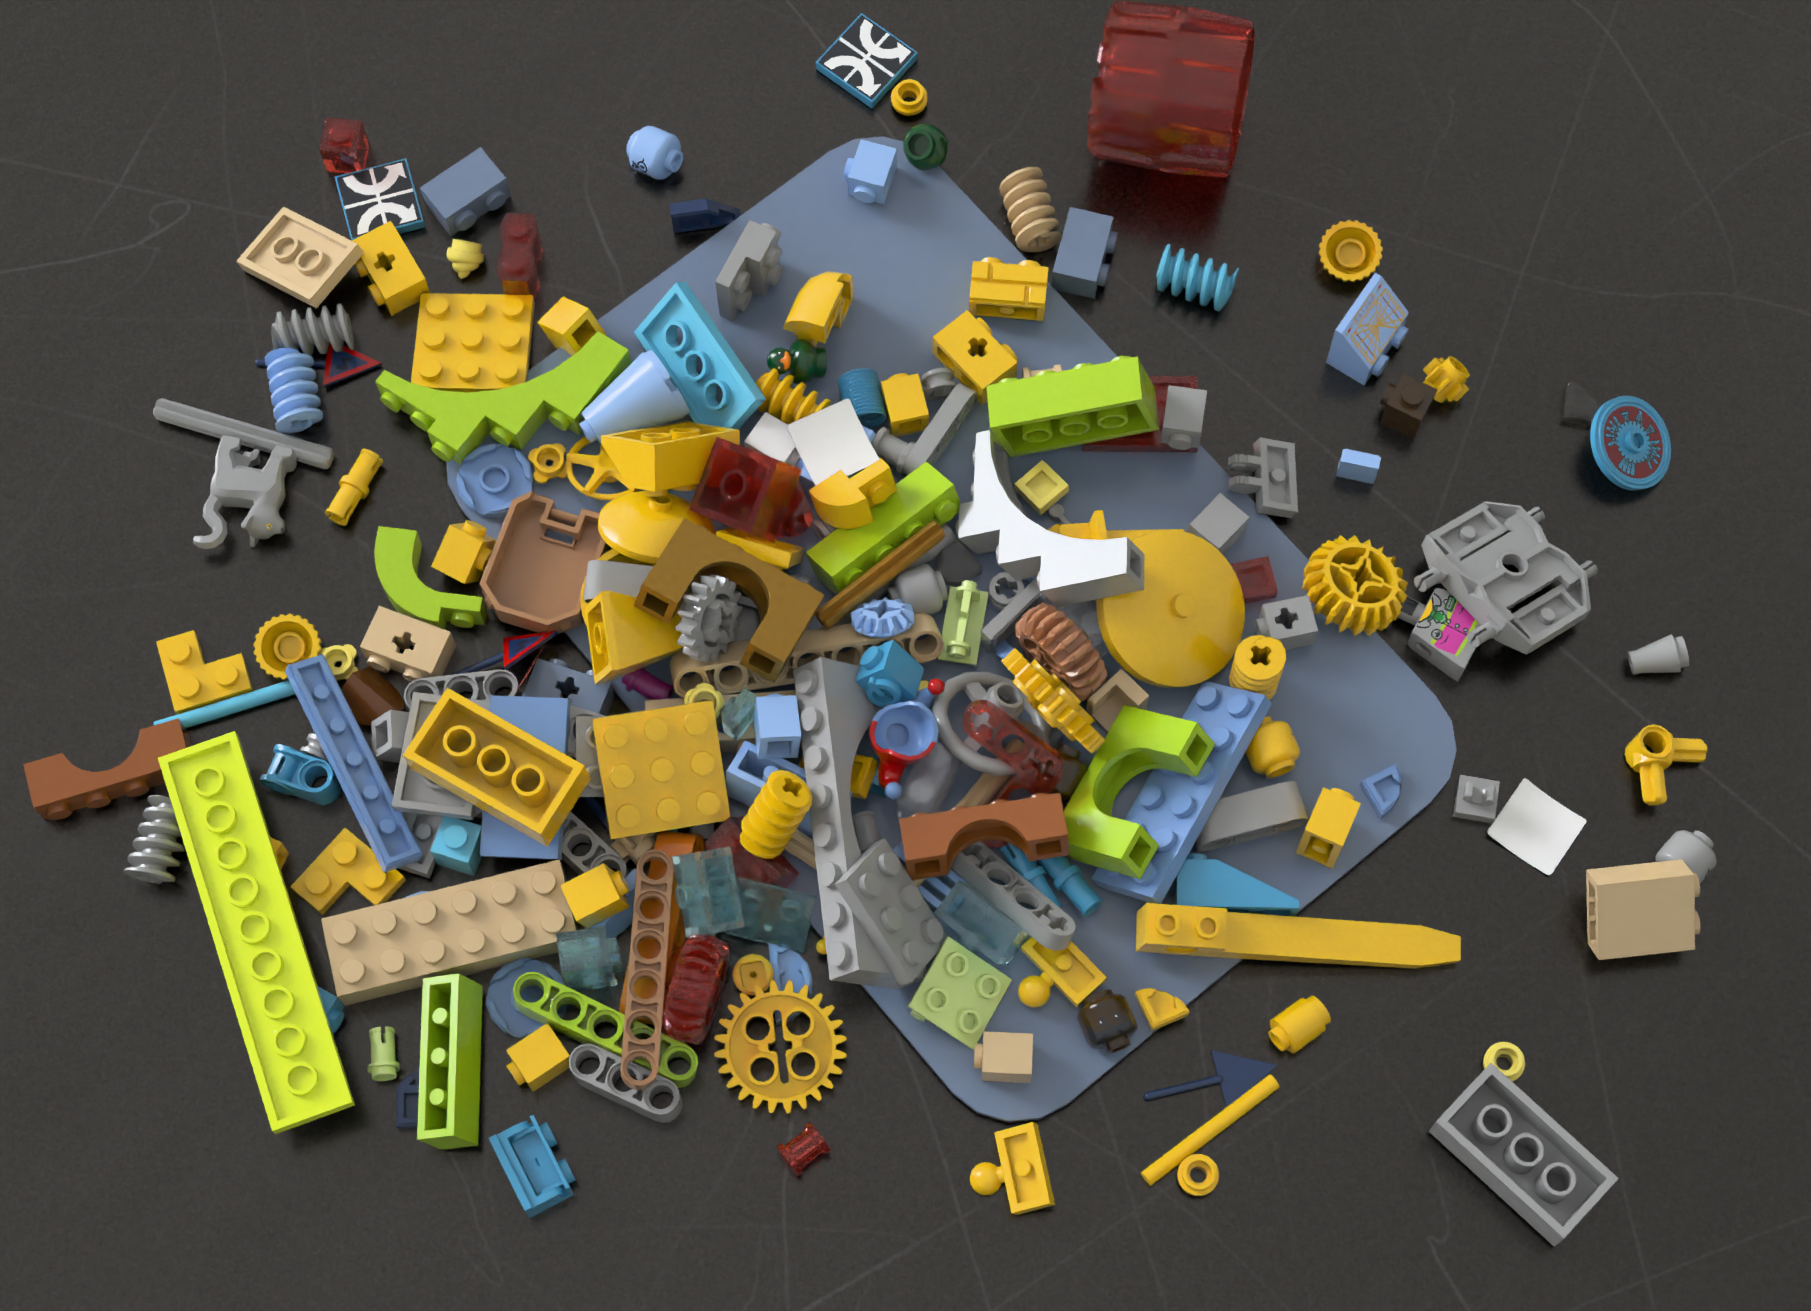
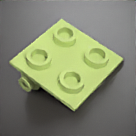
M947 936L907 1007L912 1009L910 1014L914 1018L923 1022L927 1019L974 1050L975 1044L979 1041L1012 979Z

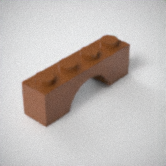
M179 718L140 729L136 747L131 755L120 765L106 771L91 772L82 770L74 766L63 753L23 764L33 808L43 819L60 820L70 816L74 810L84 807L100 808L108 805L111 799L124 795L136 797L147 793L150 790L149 788L165 783L158 758L191 746L187 729Z
M1038 793L1030 798L1012 801L996 800L990 804L975 807L957 806L949 811L931 814L920 812L910 817L899 819L907 873L911 880L948 875L957 855L969 845L983 840L1008 842L1019 848L1029 861L1070 855L1068 832L1060 793L1050 795Z

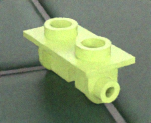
M965 580L962 581L960 587L950 586L942 631L944 647L940 656H938V660L977 665L981 630L983 629L989 592L979 591L976 582Z

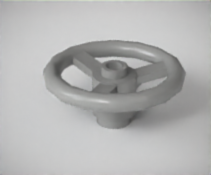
M965 672L948 679L944 683V692L934 698L932 713L937 720L939 739L953 756L972 769L994 776L1021 775L1034 769L1040 761L1042 749L1050 747L1051 726L1026 701L1028 697L1012 682V679L991 672ZM983 687L989 688V690L986 692ZM962 690L977 707L973 717L976 728L964 742L953 731L948 718L949 702L956 693ZM1023 708L1031 717L1033 724L1019 718ZM1009 733L1035 743L1028 754L1016 760H996L977 753L989 738L1003 739Z

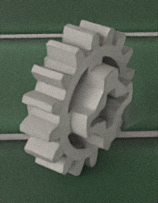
M711 574L710 577L702 575L700 583L693 582L691 584L692 593L689 595L684 594L685 607L684 609H679L677 613L679 616H682V620L676 626V631L682 632L677 643L684 646L682 651L684 655L706 663L709 660L717 661L719 653H727V643L735 641L733 630L740 627L741 622L736 619L743 610V607L737 605L741 592L734 591L736 583L728 581L729 578Z

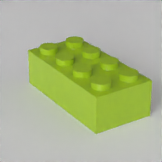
M1118 356L1113 358L1111 362L1095 365L1082 363L1076 365L1073 369L1059 372L1051 370L1041 371L1036 376L1023 379L1005 378L997 384L986 386L990 429L1010 458L1159 430L1155 387L1138 356Z

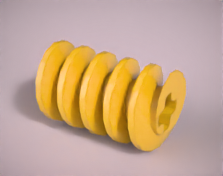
M775 368L770 372L764 373L755 382L766 398L757 410L762 413L768 412V414L787 425L827 408L831 404V401L826 398L817 405L816 401L819 394L817 391H812L807 397L803 396L806 384L801 382L794 389L791 388L794 376L788 374L781 381L779 380L780 374Z
M1262 635L1250 636L1244 639L1237 646L1229 675L1230 687L1263 694L1270 700L1276 693L1286 661V652L1281 641Z
M777 770L770 774L767 782L749 808L748 814L741 821L743 831L740 834V843L747 851L764 859H773L782 853L805 817V814L812 806L813 797L810 788L804 780L796 774L784 770Z

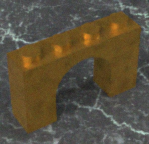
M684 518L642 583L634 606L669 625L684 602V594L689 595L692 591L691 584L693 582L700 583L702 575L710 577L711 574L729 578L728 581L735 582L736 588L751 598L760 615V625L751 638L740 664L775 683L814 618L824 594L815 590L811 585L800 582L780 571L773 564L766 563L747 553L740 546L731 544L709 532L705 527L696 525Z

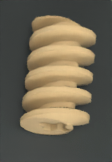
M1026 167L1008 175L999 187L1000 194L1004 198V207L1008 211L1009 222L1012 223L1013 235L1016 236V245L1021 251L1025 252L1046 251L1057 245L1062 238V233L1055 232L1059 228V222L1053 218L1055 209L1049 205L1051 197L1050 194L1045 192L1047 184L1046 181L1041 180L1043 172L1039 167Z

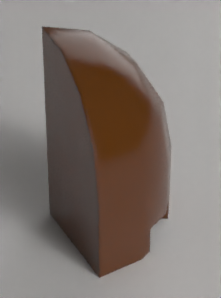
M371 666L353 672L341 689L356 721L362 725L371 726L372 721L387 711H402L404 708L403 699L397 689Z

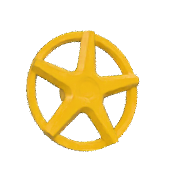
M586 436L576 442L569 453L566 454V473L568 479L578 491L586 496L599 500H613L621 495L639 490L638 488L628 487L603 446L600 445L599 455L578 454L583 447L590 444ZM573 464H580L594 469V473L585 488L576 480L573 473ZM619 481L628 488L627 491L616 494L595 493L603 482Z

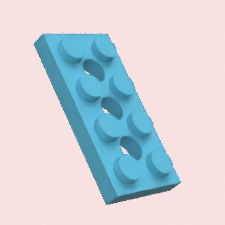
M676 282L634 331V334L645 350H652L671 376L670 380L674 387L678 388L689 408V415L694 422L739 430L766 398L686 282ZM678 327L681 328L683 333L681 345L676 341ZM698 356L703 362V369L700 375L696 371ZM718 385L723 392V399L720 404L716 400V387Z

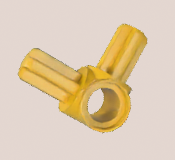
M1648 725L1643 728L1625 748L1627 763L1635 772L1640 773L1642 798L1644 803H1647L1649 806H1656L1666 802L1664 770L1671 765L1672 761L1701 763L1705 761L1707 744L1702 739L1673 738L1670 732L1658 725ZM1644 744L1648 745L1654 753L1648 751Z

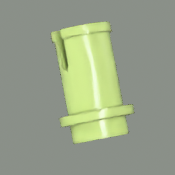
M385 1026L383 1043L381 1041V1027L369 1030L371 1064L367 1066V1071L372 1074V1079L375 1081L393 1080L397 1077L396 1072L400 1070V1063L396 1062L395 1028Z

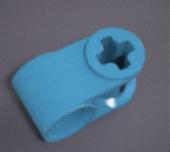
M282 744L274 746L273 752L275 756L267 774L261 775L259 779L262 785L281 794L293 795L319 805L330 804L338 798L342 787L333 769L326 761L303 754L289 746ZM320 776H328L323 786L312 788V783Z

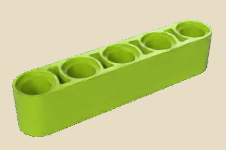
M527 972L519 976L515 981L513 987L514 1003L518 1011L523 1015L544 1025L548 1023L552 1029L583 1044L597 1045L621 1057L624 1014L540 973ZM528 986L539 987L544 993L539 1001L533 1003L526 1002L520 995ZM564 1004H573L579 1008L580 1014L576 1019L566 1021L558 1016L557 1011ZM636 1020L630 1027L633 1036L637 1039H648L655 1031L653 1028ZM607 1021L615 1025L617 1029L615 1035L608 1039L598 1037L594 1032V1028L600 1022ZM661 1033L657 1074L671 1080L677 1088L685 1087L695 1078L698 1066L697 1055L688 1045ZM676 1057L684 1058L690 1064V1070L683 1075L673 1074L667 1066L668 1062ZM635 1059L631 1061L651 1071V1066L646 1060Z

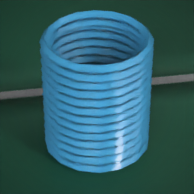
M868 368L855 369L846 372L838 379L837 384L841 401L845 399L851 401L861 425L871 429L879 426L886 420L887 414L876 371Z

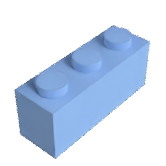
M745 740L726 771L725 784L727 796L751 807L772 772L777 770L789 771L796 774L806 783L805 769L783 758L758 759L756 745ZM809 809L797 829L813 837Z

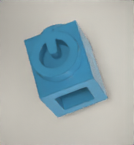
M891 640L878 647L872 646L864 652L860 659L861 665L855 682L866 691L870 702L884 708L887 705L907 702L916 697L924 668L897 642Z

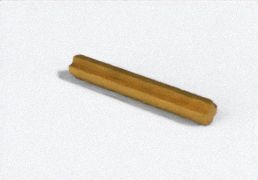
M929 522L820 607L815 614L817 620L826 629L831 628L858 607L859 604L871 597L940 543L945 537L943 529L937 522Z

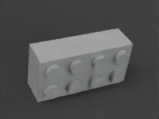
M1492 1063L1482 1071L1429 1130L1436 1139L1554 1247L1572 1231L1619 1179Z

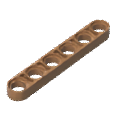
M657 849L643 853L638 860L636 869L620 1068L623 1082L635 1090L650 1087L656 1080L659 1068L674 868L670 856L664 851ZM650 860H658L665 865L667 872L661 879H649L643 872L644 865ZM647 899H655L662 904L664 911L660 917L648 919L640 911L641 904ZM650 938L658 942L661 951L657 957L646 959L639 955L637 945L643 939ZM642 978H648L656 983L658 991L654 997L642 999L634 992V984ZM645 1018L651 1021L655 1030L653 1035L643 1040L633 1036L630 1027L635 1020ZM635 1059L646 1060L651 1066V1074L644 1080H635L628 1074L627 1067L629 1063Z

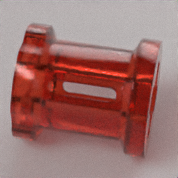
M810 1122L804 1126V1130L788 1143L785 1145L779 1143L776 1146L777 1151L796 1176L803 1173L802 1168L821 1153L827 1154L831 1151L823 1137Z

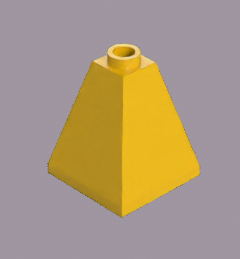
M601 591L585 607L595 685L604 684L682 651L684 646L677 643L682 632L676 631V626L682 620V616L676 613L668 625L635 607L636 597L612 591Z

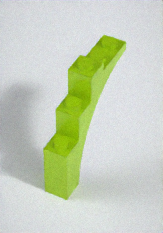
M597 331L577 353L555 369L528 382L499 390L470 393L436 390L410 383L386 370L381 373L375 382L381 394V402L394 412L404 411L410 415V419L415 425L427 431L432 443L431 449L439 458L446 462L454 460L462 465L465 457L477 449L489 434L498 443L506 447L511 444L522 451L547 418L558 429L562 431L570 429L580 435L582 429L579 423L584 421L581 413L632 362L627 348Z

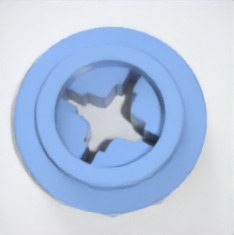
M887 597L883 600L871 599L870 603H861L855 611L851 612L853 629L860 634L873 638L896 636L909 629L915 621L912 605L903 603L902 599L888 600Z

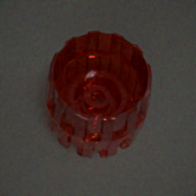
M1115 1L1111 5L1110 14H1107L1104 23L1103 42L1100 41L1096 58L1099 76L1094 77L1092 81L1090 96L1092 106L1088 114L1087 128L1089 153L1094 157L1165 173L1227 177L1234 164L1246 107L1254 51V22L1249 19L1195 7Z

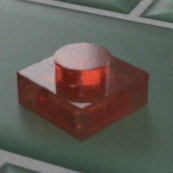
M1269 556L1230 564L1239 580L1244 604L1277 597L1278 590Z

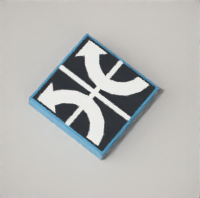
M861 13L815 63L816 69L873 109L916 62L918 52Z
M406 158L335 177L351 241L389 221L393 223L399 234L425 227Z

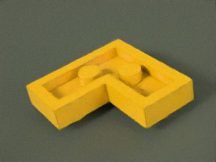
M194 630L156 641L176 714L253 691L242 653L205 664L198 636Z
M344 828L291 885V889L323 916L349 886L374 906L386 903L406 879L396 869L383 873L373 850L348 829Z

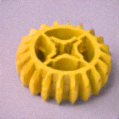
M1340 535L1334 541L1327 540L1317 551L1312 553L1302 575L1305 578L1302 589L1308 592L1307 595L1309 596L1310 603L1316 604L1314 615L1323 614L1326 617L1325 625L1334 622L1338 625L1339 633L1346 630V628H1350L1354 637L1361 633L1362 630L1370 636L1376 630L1382 631L1387 628L1401 613V603H1404L1408 596L1405 593L1408 582L1401 579L1404 569L1394 567L1396 557H1386L1384 555V546L1376 549L1371 546L1370 539L1360 543L1356 535L1349 538L1348 541Z

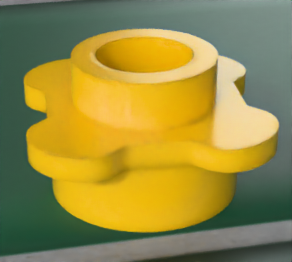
M545 444L529 452L528 459L534 464L535 472L533 477L537 483L545 484L552 478L559 477L565 479L568 477L564 459L566 449L562 444ZM552 461L553 465L547 466L546 462Z

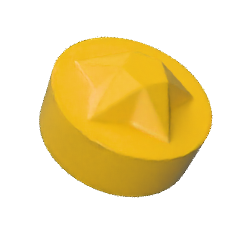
M749 954L742 957L733 969L735 985L741 992L750 996H756L754 985L758 984L765 993L770 988L771 980L774 979V971L770 962L757 954Z

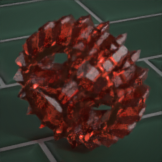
M696 933L686 940L680 957L677 959V965L669 985L668 996L665 1000L666 1006L663 1012L664 1018L662 1023L666 1036L674 1038V1040L681 1043L697 1045L707 1037L708 1030H710L712 1021L715 1018L726 979L730 955L728 944L725 941L719 940L712 935Z

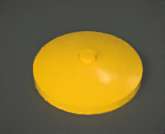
M1161 530L1131 540L1145 554L1144 590L1097 599L1098 624L1108 650L1120 666L1129 674L1142 682L1156 687L1181 688L1210 679L1231 660L1243 634L1245 604L1236 573L1217 548L1203 538L1185 531Z

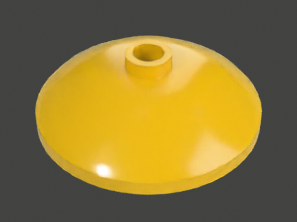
M645 491L621 495L608 502L601 509L598 519V531L602 539L611 548L632 559L652 564L657 562L684 518L696 525L705 527L709 532L715 534L712 521L701 508L671 493H668L666 496L657 497L646 496Z

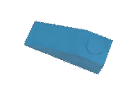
M1188 854L1174 879V905L1226 908L1227 912L1296 917L1300 908L1298 899L1217 859H1207V856L1204 854Z

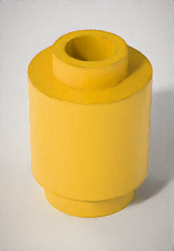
M1311 995L1307 999L1300 998L1270 1020L1271 1030L1268 1032L1269 1037L1279 1050H1287L1295 1054L1325 1032L1326 1025L1331 1022V1017L1323 1003L1315 996Z

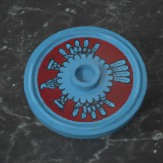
M1634 396L1613 398L1605 402L1597 410L1591 424L1590 442L1595 461L1603 474L1615 485L1626 490L1638 491L1657 484L1667 472L1671 459L1669 433L1658 412L1650 404Z

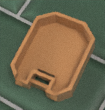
M533 490L513 499L480 581V586L485 596L484 602L489 610L493 609L501 622L537 633L557 630L558 634L583 625L584 619L580 598L582 585L587 573L588 561L597 560L604 553L611 550V547L602 539L598 531L600 513L582 509L578 516L558 510L554 500L534 494ZM548 530L573 536L572 544L546 537Z

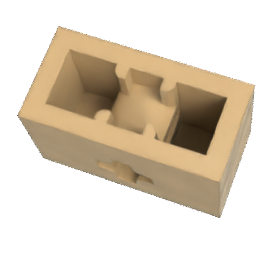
M382 606L378 607L360 645L369 666L385 673L389 672L390 669L400 672L409 682L419 678L442 676L456 647L450 631Z

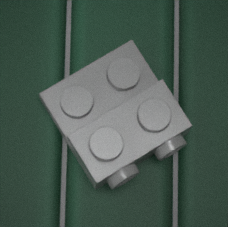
M751 220L747 223L715 281L720 316L734 321L739 310L745 311L748 307L752 292L764 297L769 286L774 287L779 281L783 270L779 258L783 251L778 246L781 233L776 227L767 223L760 225Z

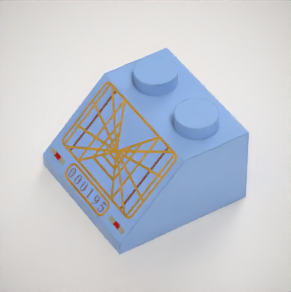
M1374 273L1335 329L1326 361L1330 366L1364 386L1372 374L1378 377L1389 361V357L1386 356L1387 352L1392 346L1398 349L1409 331L1405 327L1409 312L1379 274Z

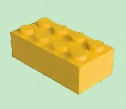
M449 688L445 690L403 754L412 770L546 847L549 846L591 780L585 765Z

